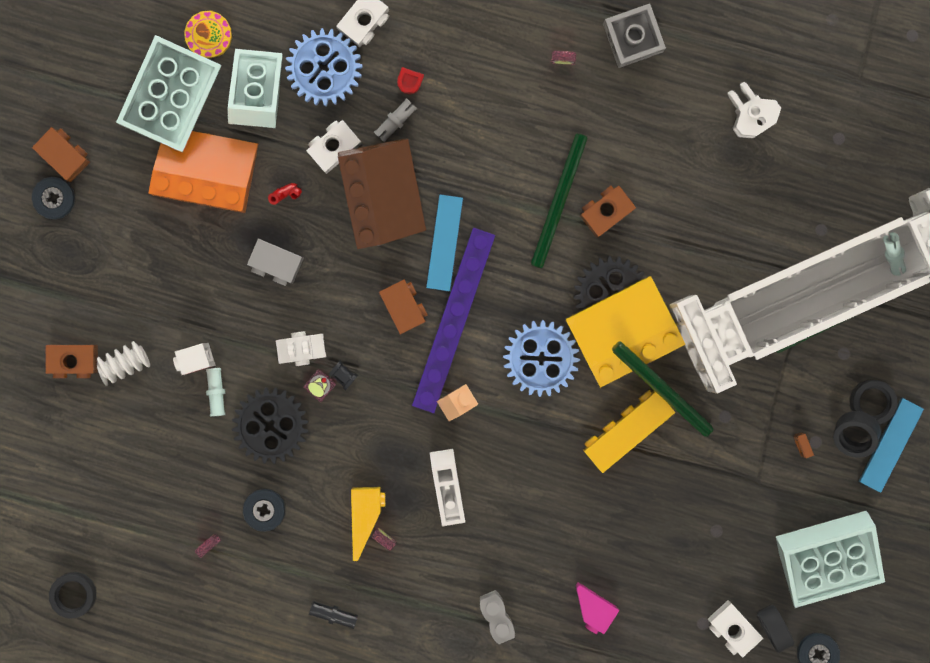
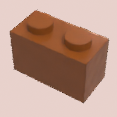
M51 127L32 148L66 181L72 182L90 163L86 158L88 153L79 145L74 147L69 142L71 137L63 129L57 130Z
M404 279L379 292L400 334L426 322L424 317L428 315L422 303L417 305L413 297L417 293L411 282L406 283Z

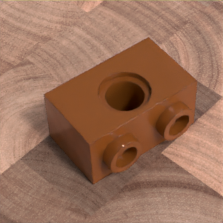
M612 186L608 187L600 194L603 197L597 203L592 200L581 208L584 213L580 217L597 238L636 208L620 186H617L615 189ZM602 204L611 205L613 209L611 216L601 214L600 207Z
M46 345V374H53V378H67V374H77V378H91V374L98 373V345ZM70 355H74L77 359V365L74 368H70L67 364V358Z

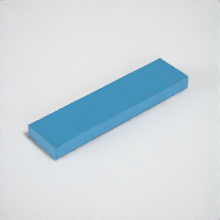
M439 196L426 288L450 291L463 202L461 197Z
M904 398L900 399L895 414L886 426L878 442L877 449L873 452L859 479L860 483L880 493L882 492L924 410L923 408Z

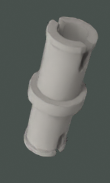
M406 98L393 113L390 112L387 115L388 118L374 133L378 137L380 136V139L385 143L398 127L401 129L404 126L402 123L417 108Z

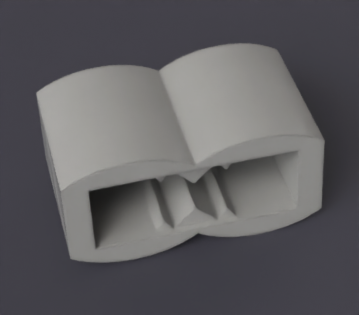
M494 590L480 596V609L484 618L489 622L490 633L493 639L498 644L515 638L514 625L509 615L505 612L504 601L501 595Z

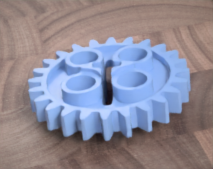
M323 28L320 30V35H316L314 30H311V38L303 34V43L295 41L298 46L297 50L289 49L294 56L286 57V60L292 63L291 66L285 67L286 71L292 72L287 79L288 81L295 80L291 88H300L297 95L300 97L306 94V102L314 98L316 106L320 100H323L324 106L328 105V100H332L334 105H336L337 97L345 101L344 93L347 92L352 95L351 85L358 87V83L354 79L362 77L359 72H356L357 69L363 68L362 64L355 62L361 58L360 54L353 55L357 50L356 45L348 47L351 42L350 38L342 41L343 34L341 32L337 37H334L333 29L330 30L328 35H325ZM326 45L330 48L326 56H319L317 54L320 46ZM339 52V55L328 64L329 71L323 70L319 73L321 70L319 65L321 63L326 65L333 54ZM339 61L347 64V69L341 73L334 70L335 64ZM305 63H311L314 66L313 71L309 74L301 72V67ZM319 73L315 81L309 83V80ZM329 79L331 86L327 90H321L318 87L320 80Z
M542 320L540 327H537L535 321H532V328L529 329L524 324L523 333L515 330L517 338L509 337L513 344L512 346L504 347L510 351V354L504 355L503 358L508 359L510 363L505 364L504 368H511L512 370L507 374V377H516L512 383L513 385L519 382L522 383L520 391L528 387L529 395H532L534 390H537L538 396L541 397L543 390H546L547 395L551 396V389L553 388L558 393L560 392V384L568 387L565 381L566 378L574 380L570 372L578 371V368L574 367L573 363L579 362L580 359L573 357V354L579 352V349H572L571 347L576 342L575 340H567L570 332L561 334L563 326L555 330L554 322H551L546 327L545 321ZM528 339L534 340L537 345L536 350L532 353H527L523 348L524 342ZM552 340L560 344V350L556 354H551L547 350V345ZM540 352H543L544 356L562 357V361H543V365H539V361L521 360L520 356H539ZM526 363H532L535 366L534 375L528 377L523 374L522 368ZM550 364H555L559 368V373L556 377L551 378L546 374V368Z

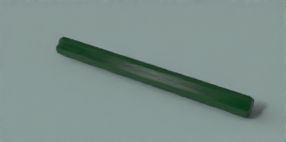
M577 133L574 137L531 261V265L534 267L542 268L544 266L587 142V136Z
M619 341L612 347L613 353L703 436L707 437L713 432L712 425L625 344Z

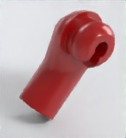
M290 183L272 192L268 196V200L271 204L276 205L289 195L292 199H297L301 195L302 190L297 187V184Z

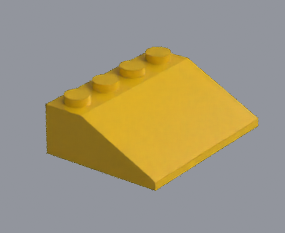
M651 276L566 319L600 388L632 372L613 353L612 347L620 341L625 344L645 364L686 345Z

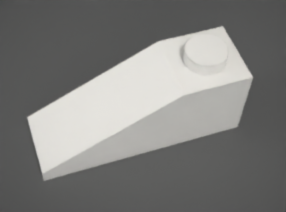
M453 449L430 452L442 526L465 523Z

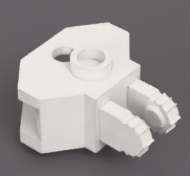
M743 82L740 84V88L749 100L743 105L736 92L732 90L728 92L730 100L737 109L735 110L737 118L733 130L738 137L754 138L777 123L781 107L776 100L760 99L758 95L755 96L748 84ZM757 120L762 122V126L758 125Z
M305 331L291 333L292 338L276 340L279 364L295 362L296 366L310 364L309 359L327 357L323 334L306 336Z

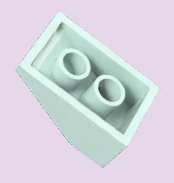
M235 49L228 101V124L276 128L282 53Z

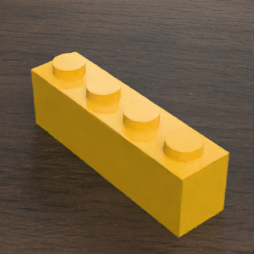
M648 390L639 397L641 401L635 407L632 405L621 412L623 416L616 423L612 420L603 427V434L598 438L594 435L584 443L586 448L583 451L602 473L675 414L670 405L655 391L651 392Z

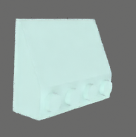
M155 35L116 123L183 152L222 65Z
M867 511L776 536L780 559L795 608L885 582L876 526Z

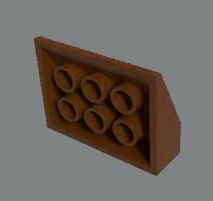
M408 138L338 152V161L357 249L382 245L426 231Z

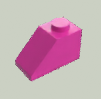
M577 582L576 591L584 622L587 623L585 627L595 634L598 631L605 634L619 612L618 607Z

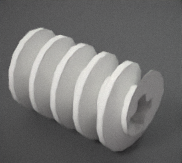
M134 341L132 342L131 350L126 345L123 346V354L115 349L114 358L106 353L105 362L100 357H97V369L105 386H108V379L112 383L117 381V376L120 379H124L125 371L129 375H133L134 367L138 371H142V363L146 367H150L149 359L143 347L138 346Z

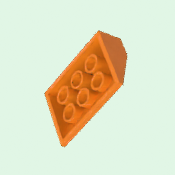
M195 131L191 132L183 152L161 143L152 172L149 194L245 213L259 144Z

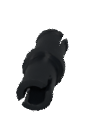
M315 601L312 602L308 614L327 620L329 624L337 623L354 629L358 618L357 614L340 610L338 606L330 607Z

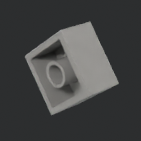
M650 3L607 18L603 22L618 68L663 53L666 49Z

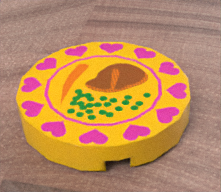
M202 11L192 16L187 22L184 31L185 41L189 49L207 59L224 54L230 47L232 40L231 27L228 21L219 13L213 11Z

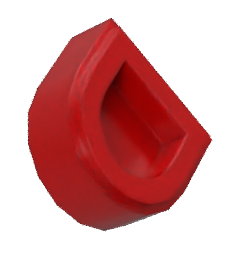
M402 67L397 81L401 92L409 95L416 93L421 87L424 74Z

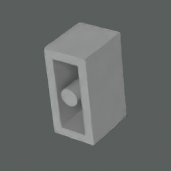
M258 239L247 265L252 267L251 272L263 277L265 273L274 276L273 281L286 286L287 282L293 284L304 258Z

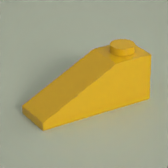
M381 487L351 489L353 561H358L379 517L381 507L386 505L385 493H381Z

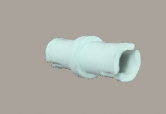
M891 232L889 233L890 241L888 235L883 238L886 246L885 257L890 263L891 273L899 276L901 275L899 268H901L903 274L906 272L903 259L905 252L900 246L899 235Z
M221 368L206 369L208 381L206 395L209 396L210 416L226 415L223 399L225 389L222 388Z

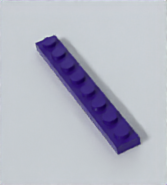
M476 228L472 229L412 404L414 407L435 413L437 401L440 398L495 238L494 234Z

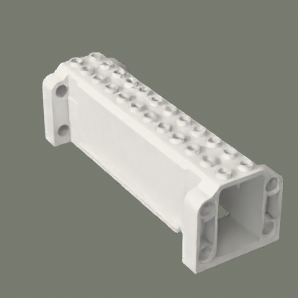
M930 188L909 197L913 217L906 220L900 217L735 291L706 310L703 309L697 295L687 296L669 304L675 324L686 344L687 352L706 390L719 393L737 385L729 365L753 356L758 360L929 283ZM891 232L899 235L900 246L905 252L903 259L906 272L903 274L901 268H899L901 273L899 276L891 273L890 263L885 257L886 246L883 238L888 235L890 241L889 233Z

